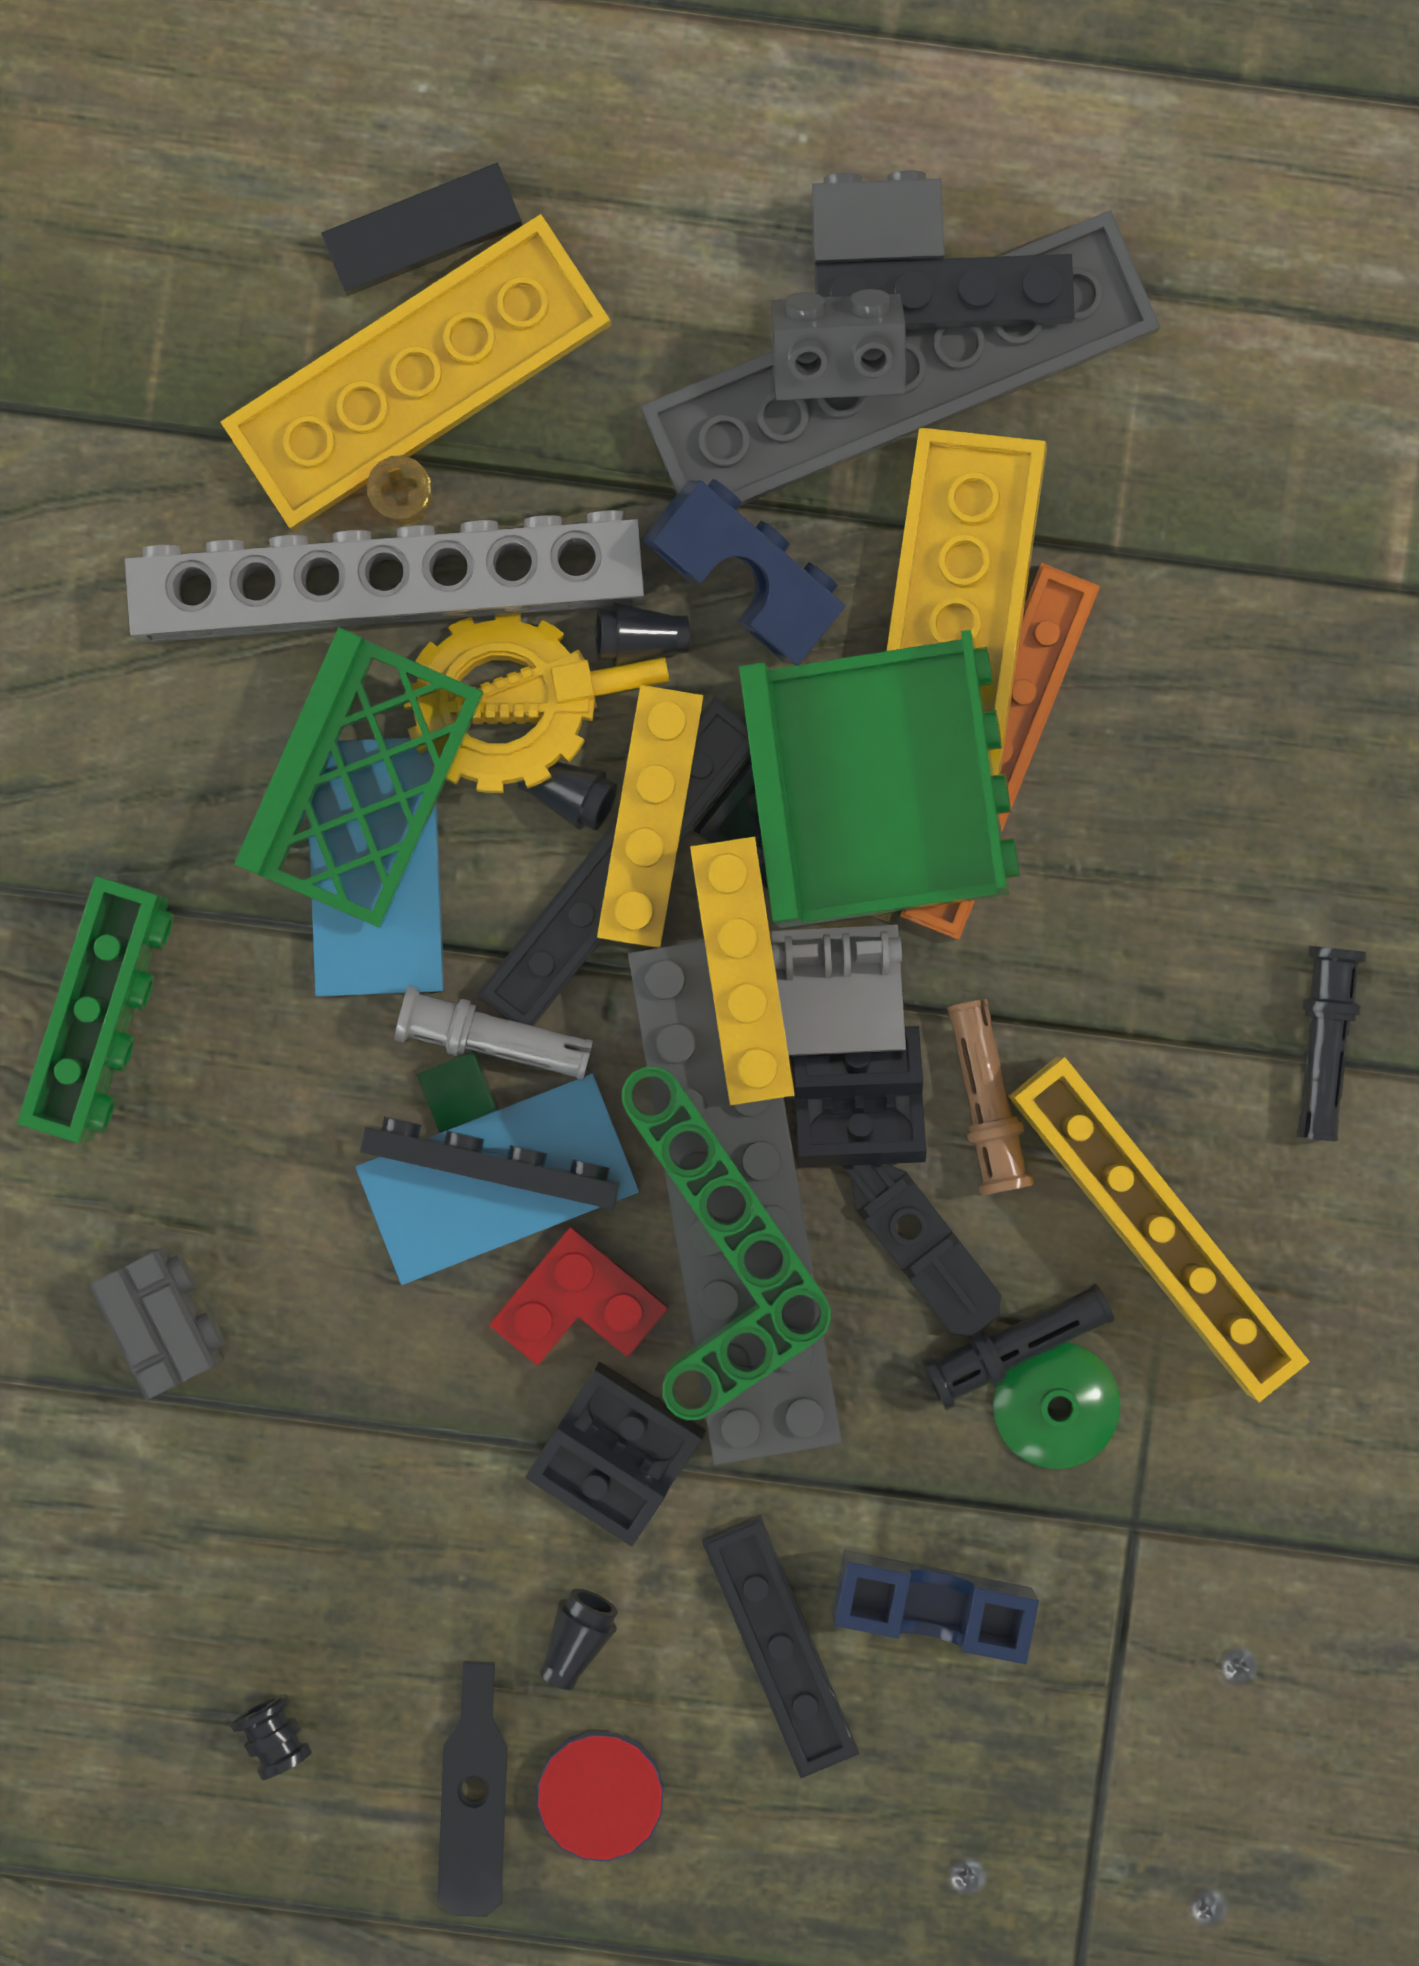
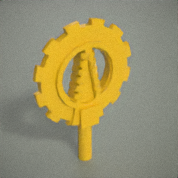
M521 613L498 614L495 615V620L474 624L472 617H468L450 625L448 630L452 635L438 646L430 641L421 651L415 662L460 682L475 667L490 661H512L526 666L520 669L518 673L514 671L507 674L505 678L501 676L494 679V682L489 683L488 681L477 688L484 692V696L472 723L474 725H483L484 722L488 724H498V722H502V724H512V722L526 724V722L537 725L523 737L509 743H486L470 737L467 733L447 780L456 785L460 777H463L470 781L478 782L477 792L504 793V784L525 780L528 789L550 779L551 774L547 769L561 758L569 763L585 742L577 734L583 720L593 721L594 709L597 708L595 696L640 688V685L652 686L670 682L665 657L590 671L588 660L584 659L580 650L578 649L570 654L560 643L565 637L564 633L544 620L540 622L538 627L521 622ZM417 679L416 683H411L414 690L429 685V683ZM443 689L417 699L430 733L454 724L465 701L464 698ZM410 702L404 704L405 710H413ZM416 717L417 726L408 729L412 740L423 736ZM449 736L434 741L439 756H441ZM427 745L416 748L419 754L428 750Z

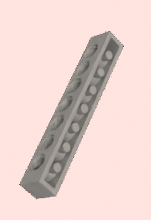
M610 510L587 514V523L562 525L560 516L544 515L525 518L523 520L524 528L498 530L497 521L478 520L461 523L460 533L435 535L434 526L413 525L397 528L396 538L371 539L370 531L348 530L333 533V542L308 544L307 536L283 535L270 538L269 547L244 549V542L240 540L208 542L205 544L206 552L181 554V548L177 545L147 546L142 548V557L125 558L130 635L141 643L338 627L488 617L511 613L527 614L612 607L613 603L628 606L645 605L638 519L625 520L624 511ZM573 546L587 547L596 556L592 569L581 576L569 575L560 568L562 554ZM513 550L526 553L531 558L532 564L530 571L525 577L517 581H508L497 574V563L502 555ZM456 555L467 561V573L458 584L445 586L434 580V568L443 557ZM385 560H393L402 564L404 573L398 586L388 591H381L372 587L370 577L372 570L378 563ZM322 565L336 567L339 570V583L337 587L327 595L317 596L311 594L307 586L310 573ZM258 570L273 572L275 575L273 592L263 600L254 601L247 599L244 591L247 578ZM194 575L209 576L211 592L208 598L198 605L184 604L181 590L186 580Z

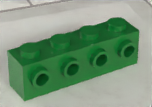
M95 876L16 1124L75 1143L90 1142L94 1140L96 1132L105 1133L111 1121L116 1103V1097L108 1095L115 1071H125L135 1044V1036L128 1034L135 1009L140 1011L145 1009L153 989L155 976L147 972L154 948L163 950L171 933L174 914L166 911L170 898Z

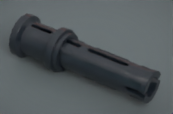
M1309 946V956L1314 959L1311 995L1303 1000V1009L1306 1010L1305 1016H1310L1308 1051L1306 1053L1301 1114L1299 1116L1296 1137L1338 1141V1118L1340 1100L1342 1098L1347 1037L1349 1035L1350 1021H1356V1015H1360L1361 1006L1355 1002L1358 967L1360 963L1366 961L1367 952Z
M1094 1284L1089 1289L1048 1309L1042 1310L990 1337L986 1332L981 1334L977 1332L969 1336L968 1344L937 1359L928 1355L921 1359V1363L945 1411H948L955 1407V1399L987 1384H991L993 1387L1003 1384V1380L1008 1378L1006 1371L1049 1350L1055 1349L1107 1322L1108 1324L1113 1322L1114 1316L1100 1287Z

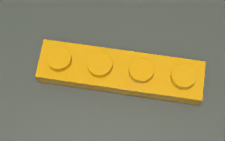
M640 685L597 938L661 948L704 695Z
M755 837L690 846L729 1104L731 1106L795 1096Z

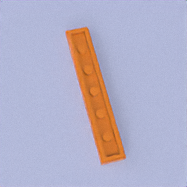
M1042 562L1038 567L1025 600L1000 774H1006L1011 809L1100 588L1099 585ZM1010 812L999 814L1001 831L1004 829ZM975 900L903 910L900 912L899 917L959 940Z

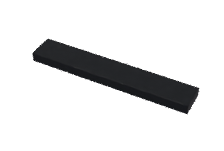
M716 696L701 713L679 844L751 755L746 720ZM617 819L477 993V995L507 1019L534 1026L602 942L603 939L597 938Z

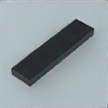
M761 1514L703 1538V1546L800 1778L860 1754Z

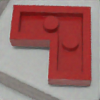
M571 1225L491 1321L489 1326L538 1366L579 1317L628 1358L668 1310L669 1306Z

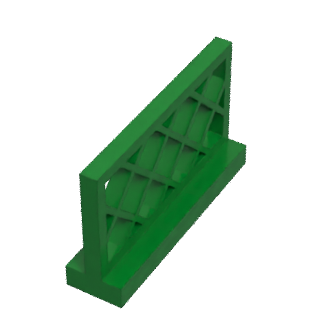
M338 627L234 865L378 928H382L481 703L484 692L368 642L363 637ZM373 660L398 670L406 694L373 707L371 706L363 683ZM408 674L429 683V685L414 690ZM442 689L464 698L465 701L455 723L430 733L417 699ZM357 696H359L364 710L349 716ZM410 702L423 736L388 749L375 716ZM368 719L380 753L346 766L337 744L342 730L345 727ZM449 736L441 756H439L434 741ZM427 745L435 766L430 781L404 791L392 757ZM331 755H333L338 769L323 775ZM384 761L397 795L362 808L349 774ZM342 778L354 812L320 825L311 802L318 786ZM423 794L414 815L408 800ZM400 803L409 825L404 840L378 850L366 816ZM305 814H307L312 828L297 834ZM358 820L371 854L336 867L324 833ZM316 837L328 871L305 880L281 871L292 845ZM397 853L388 874L382 859ZM374 862L383 887L373 910H370L349 900L340 875ZM332 879L338 895L315 885Z

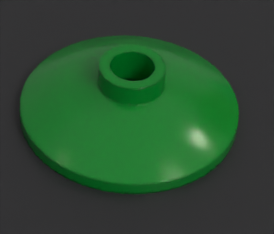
M1066 1342L1055 1349L1049 1350L1006 1371L1008 1378L1003 1380V1384L995 1387L993 1414L1001 1437L1016 1455L1039 1467L1066 1469L1089 1461L1106 1447L1118 1425L1120 1396L1112 1373L1095 1354L1076 1344ZM1058 1396L1068 1398L1071 1405L1069 1414L1063 1419L1051 1418L1047 1410L1049 1402Z

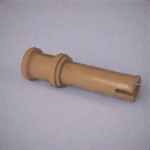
M988 999L975 1000L947 1007L955 1034L958 1057L971 1108L973 1126L968 1127L969 1133H966L968 1143L976 1146L983 1183L978 1186L980 1196L1036 1184L1034 1175L1026 1171L1019 1135L1024 1132L1023 1122H1019L1018 1116L1012 1117L996 1039H994Z

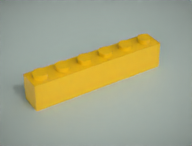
M1055 1057L1007 1096L1248 1396L1260 1403L1310 1362L1065 1057Z

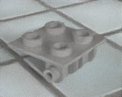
M898 925L771 931L773 958L789 1056L906 1050L900 965L902 962V947Z

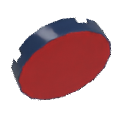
M592 1729L569 1737L550 1754L538 1780L537 1809L544 1830L561 1849L583 1860L611 1861L632 1854L651 1837L662 1815L664 1783L656 1760L639 1741L627 1735L624 1737L618 1733H610L609 1730Z

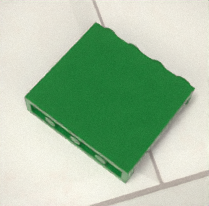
M971 630L961 631L962 639L798 666L769 669L765 662L739 666L772 921L780 928L1010 895L1008 878L1020 876L1015 838H1002L999 814L1011 812L1006 774H993L990 750L1002 748L997 710H984L981 688L982 686L993 685L988 647L976 648Z

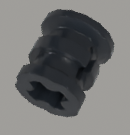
M287 1694L276 1696L258 1704L240 1715L230 1724L233 1732H245L248 1741L244 1746L250 1757L257 1756L261 1764L257 1769L261 1780L270 1779L293 1768L313 1753L308 1743H300L296 1734L299 1733L301 1728L294 1717L288 1718L284 1711L290 1702Z

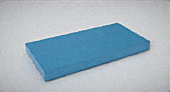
M391 738L384 740L388 749L412 739ZM375 739L342 740L337 742L346 766L380 753ZM415 748L392 757L404 791L430 781L434 772V763L429 750L419 754ZM331 755L323 775L338 769L333 755ZM384 761L349 774L362 808L397 795ZM342 778L317 787L311 802L320 825L354 812ZM423 794L408 800L414 815ZM400 803L366 816L378 850L404 840L409 825ZM437 803L382 928H378L312 899L315 996L406 993L408 985L418 987L419 993L445 991ZM358 820L324 833L336 867L371 854ZM316 837L309 839L311 877L328 871ZM397 853L382 859L388 874ZM375 863L367 864L340 875L349 900L373 910L383 887ZM332 879L315 885L338 895Z
M594 1073L585 1076L583 1080H574L447 1130L483 1138L482 1150L507 1156L509 1146L515 1145L547 1153L545 1165L570 1170L572 1159L610 1167L608 1179L621 1182L616 1201L639 1192ZM447 1131L429 1138L444 1142ZM378 1157L355 1166L401 1285L600 1208L599 1206L383 1157Z

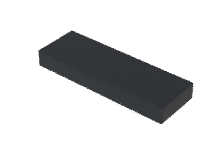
M497 162L321 232L344 291L349 296L523 225Z

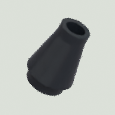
M613 603L612 609H598L595 623L598 660H612L615 667L670 654H687L690 645L688 616L670 615L619 603Z
M556 762L547 770L551 774V778L527 789L525 780L518 782V789L531 794L578 830L584 826L598 830L606 820L617 793V784L607 780L604 771L562 762Z
M573 1589L568 1599L559 1601L546 1658L539 1671L545 1681L560 1689H574L581 1674L617 1630L614 1620L618 1611L615 1606L602 1596L584 1589Z

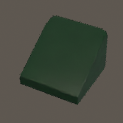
M475 1051L417 1073L439 1133L499 1110L478 1054Z

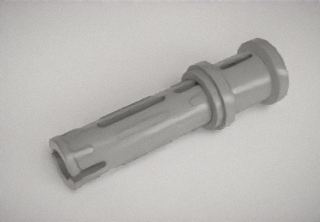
M408 985L400 1010L394 1041L404 1043L407 1038L444 1046L446 1047L447 1054L457 1056V1054L464 1055L465 1049L559 1072L583 1080L593 1040L568 1036L476 1012V1005L471 1004L470 1000L461 999L456 1004L419 994L418 987Z

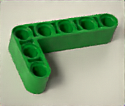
M646 1066L634 1071L625 1081L622 1089V1103L626 1113L757 1303L678 1357L666 1370L663 1378V1399L667 1408L675 1416L682 1419L700 1420L718 1410L818 1341L827 1332L830 1325L831 1308L821 1288L677 1078L668 1070L659 1066ZM647 1076H655L662 1079L668 1084L671 1091V1100L668 1107L658 1114L642 1112L636 1107L633 1100L635 1085ZM684 1131L699 1133L708 1145L706 1159L701 1165L694 1168L679 1166L670 1154L672 1139ZM721 1186L737 1188L745 1198L743 1213L731 1222L716 1220L707 1208L709 1195L714 1189ZM768 1240L775 1243L781 1249L782 1262L780 1267L770 1275H756L745 1265V1253L757 1241ZM797 1295L811 1297L819 1305V1315L816 1322L804 1330L793 1329L782 1319L784 1304L790 1298ZM741 1333L755 1334L765 1344L763 1358L757 1364L750 1367H742L735 1364L727 1353L730 1341ZM688 1370H696L703 1373L711 1384L709 1395L703 1401L696 1404H688L681 1401L673 1390L675 1379L681 1373Z

